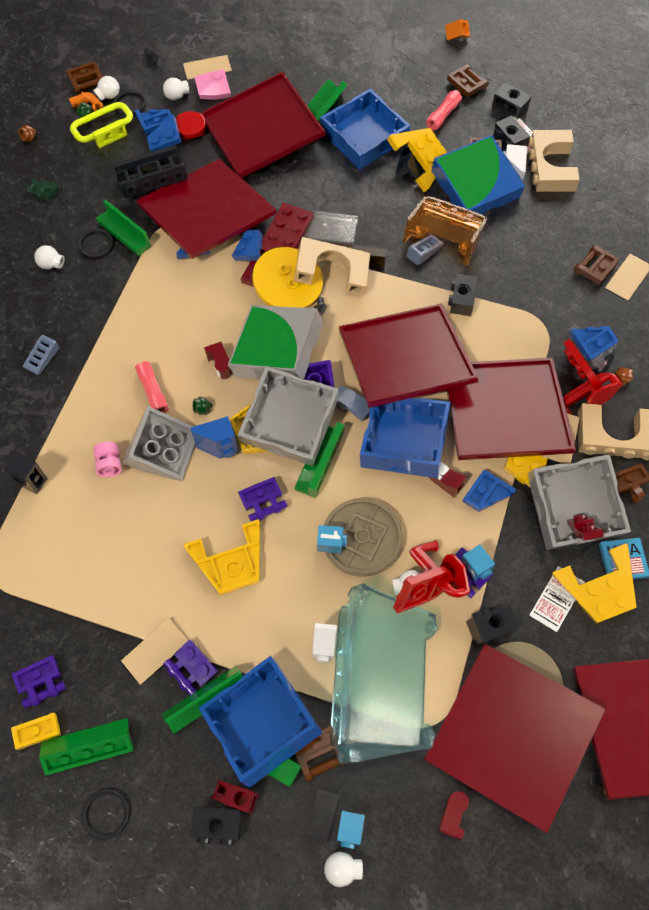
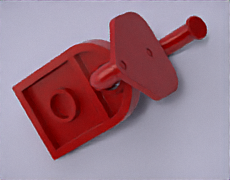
M570 339L565 341L564 346L566 349L564 353L567 356L566 358L575 367L579 377L582 380H587L563 396L566 413L573 415L568 407L590 394L586 399L588 404L602 405L609 401L623 384L613 373L595 375ZM608 380L612 383L602 386V384H604Z
M437 540L410 549V556L424 571L415 576H408L403 581V586L400 593L396 596L393 606L397 614L430 602L443 592L454 598L470 594L466 568L454 554L446 555L440 567H437L426 554L429 551H438L439 543Z

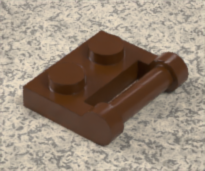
M95 61L66 70L76 94L81 93L82 90L97 86L99 80L103 77Z
M468 64L452 72L447 78L467 98L481 89L485 90L489 84L488 81L474 73Z
M593 245L580 264H576L573 270L576 274H582L600 285L620 259L599 246ZM594 256H598L599 258L590 267V269L587 268L586 266L594 258Z
M332 725L321 729L323 732L321 735L295 753L306 782L313 780L312 777L331 768L348 764ZM335 750L337 756L310 769L308 768L307 762Z

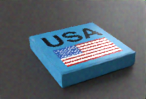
M640 538L599 543L606 575L617 571L608 551L627 543L633 580L649 578V569Z

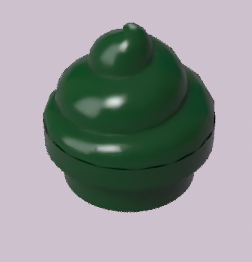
M83 102L79 104L76 110L80 118L93 113L92 107Z
M204 397L194 398L192 404L193 412L198 415H205L213 405Z

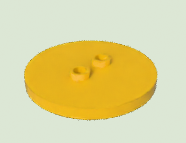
M290 247L271 249L265 252L254 266L252 275L254 289L259 298L268 306L308 308L315 303L323 286V277L318 264L315 266L311 285L295 282L293 280L298 249Z

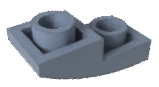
M341 385L338 388L339 399L337 406L343 411L348 409L355 417L362 421L370 412L365 399L356 392Z

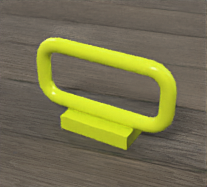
M115 102L75 120L70 126V131L79 142L87 143L95 140L97 146L101 148L127 136L125 125L132 121L133 114L126 104ZM116 109H122L127 115L124 119L109 124L87 136H81L77 131V127Z

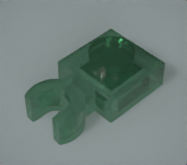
M34 178L31 179L33 186H26L29 192H35L36 196L50 201L59 190L58 185L46 180H42L39 183Z

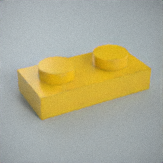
M55 713L11 728L16 750H21L61 735Z

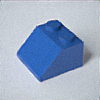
M228 416L190 428L197 449L220 459L224 457L230 458L238 453L235 435Z

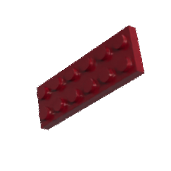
M283 202L261 241L262 250H260V255L262 256L265 252L279 247L297 249L314 218V212ZM257 261L249 262L241 277V283L254 287L252 275Z

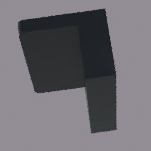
M407 146L402 149L395 173L399 177L410 173L417 179L421 176L423 167Z

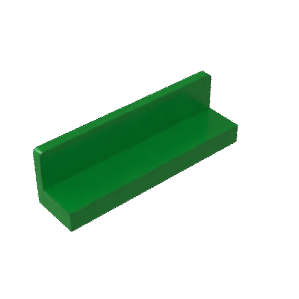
M328 79L307 105L318 122L320 117L326 114L347 87L344 81L337 87Z
M107 200L103 201L106 211L96 218L103 228L137 256L152 247L146 231Z
M337 422L335 428L328 426L314 466L304 465L294 487L295 491L316 498L343 437L344 424Z
M234 666L162 713L165 723L168 724L173 734L202 716L199 707L224 689L236 684L243 677L241 671L237 666Z
M128 718L43 741L41 743L39 760L45 776L132 752L133 743L129 734Z

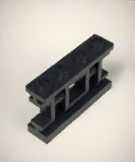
M176 145L113 164L124 198L188 179Z

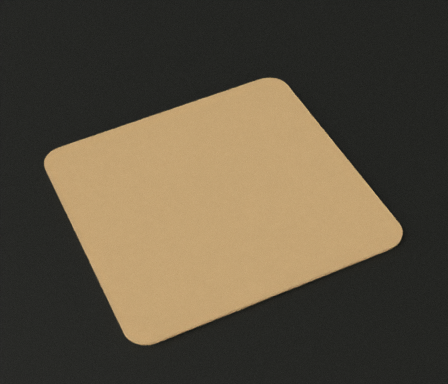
M161 228L158 229L149 239L152 247L143 252L35 461L48 479L38 494L23 487L21 488L0 529V589L12 596L143 640L170 618L187 640L192 639L211 663L229 669L237 666L241 673L246 674L266 658L272 656L297 692L407 729H426L438 724L448 715L457 698L472 641L466 621L472 618L471 614L480 611L486 584L480 590L472 585L471 589L476 592L472 599L467 595L454 598L443 592L430 602L397 614L393 609L397 595L394 592L392 579L400 578L408 570H416L422 573L424 570L410 556L409 552L412 547L433 542V540L438 541L439 549L437 552L429 551L426 554L437 567H440L446 555H455L462 547L466 551H470L479 544H481L493 560L509 497L480 512L468 506L462 500L484 469L510 486H513L514 477L504 470L507 458L458 460L451 415H449L441 462L457 474L461 473L466 476L465 486L454 498L431 481L429 477L360 467L359 454L364 433L370 420L369 413L360 421L348 409L343 411L336 405L329 426L335 428L337 422L344 424V434L316 498L295 491L294 488L305 463L272 452L243 454L236 435L238 453L230 458H217L197 449L196 445H194L181 481L143 472L123 464V458L147 406L151 407L143 384L135 369L138 363L150 362L159 388L169 408L165 414L193 427L227 416L230 421L231 417L246 406L252 405L260 379L238 378L233 372L229 378L220 379L216 374L214 361L208 362L204 347L221 341L230 360L251 305L268 306L259 298L254 287L241 283V277L250 261H235L232 254L242 236L237 235L212 248L209 254L199 255L194 259L188 257L177 260L176 252L179 251L180 247ZM332 261L317 263L323 277V286L319 297L324 298L327 308L321 316L323 325L317 342L312 349L309 363L331 360L334 385L337 389L342 385L364 398L339 333V326L441 303L470 362L547 357L550 345L548 331L536 316L527 311L475 298L471 316L450 313L451 306H448L449 295H453L452 291L369 269L366 289L362 297L345 293L347 276L339 264ZM317 300L308 308H314L317 305ZM446 390L413 398L448 401ZM204 397L212 403L213 407L205 415L195 414L192 407L194 398ZM102 442H115L118 444L119 459L121 460L122 467L120 474L113 477H100L96 474V461L93 453V448L96 444ZM275 477L282 492V496L276 498L277 502L285 500L288 507L282 509L278 514H270L264 517V520L259 521V583L220 596L185 550L183 544L201 538L207 557L247 544L242 525L250 522L248 515L255 513L254 509L245 510L238 491ZM353 499L375 500L387 506L400 522L403 541L399 556L388 569L377 575L368 577L349 575L336 568L330 562L325 552L317 551L319 525H324L329 514L346 501ZM270 501L260 505L261 510L271 506ZM315 623L337 625L334 661L329 660V663H320L313 659Z

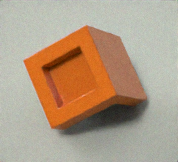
M459 19L445 25L446 36L449 41L458 37H470L469 23L466 20Z

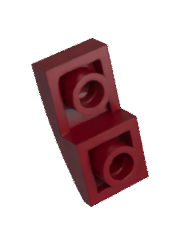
M585 514L573 515V519L567 520V524L574 534L584 541L604 537L603 529L596 527L593 518Z

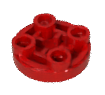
M187 111L176 117L181 140L187 141L205 135L206 123L200 113Z

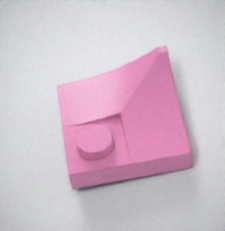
M224 69L194 76L200 99L212 100L231 97Z

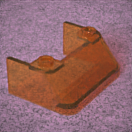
M425 196L408 217L402 242L406 243L411 235L422 238L428 233L458 243V250L461 254L466 255L463 265H467L475 252L487 219L482 214L431 196Z

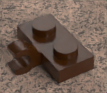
M640 463L615 473L618 493L630 491L633 502H641L643 500L642 497L646 495L640 486L649 483V473L643 464Z

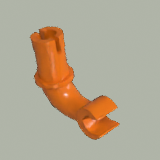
M82 92L77 96L69 98L73 108L79 106L82 102L86 104L92 103L94 112L104 108L102 102L89 92Z

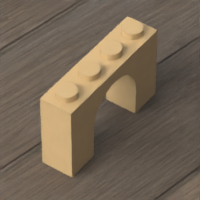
M533 130L528 147H531L529 158L532 160L531 172H534L533 185L536 187V192L576 191L579 183L578 167H555L544 159L546 155L570 154L574 143L572 130Z
M302 237L298 249L293 281L311 285L316 264L322 261H332L339 264L346 273L345 293L362 297L367 285L370 253Z
M582 403L578 411V417H580L578 424V452L587 455L610 454V457L623 456L624 458L636 457L649 460V409H639L634 416L635 437L631 440L621 441L612 438L605 432L602 425L601 405Z

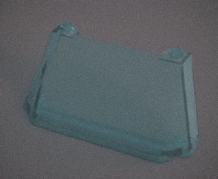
M363 583L350 589L348 593L350 599L346 606L342 605L338 618L330 743L338 751L337 759L339 763H353L433 747L435 734L431 725L424 723L426 640L432 638L437 631L436 615L419 607H414L397 614L393 609L396 597Z

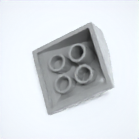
M147 406L129 443L122 463L143 472L181 481L195 445L190 429L193 426Z

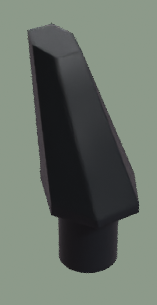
M145 48L144 50L149 61L153 64L157 63L159 57L150 49Z
M318 297L317 305L314 306V308H317L320 316L323 315L327 308L323 297Z

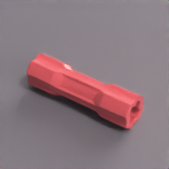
M451 91L438 109L426 120L428 128H431L432 131L438 130L443 124L444 119L461 102L462 96L459 91Z
M150 362L138 363L135 369L143 384L151 408L166 413L169 408L159 388Z

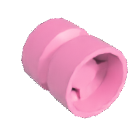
M115 442L96 444L93 448L96 474L100 477H113L120 474L122 467L121 460L119 459L118 444Z

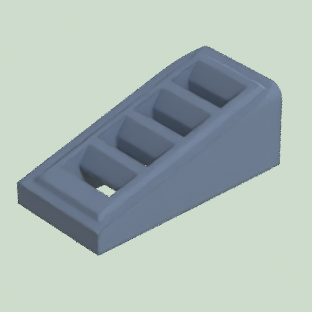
M431 234L409 246L407 258L416 265H420L442 248L444 243Z
M42 334L25 361L23 368L39 375L60 349L57 342Z

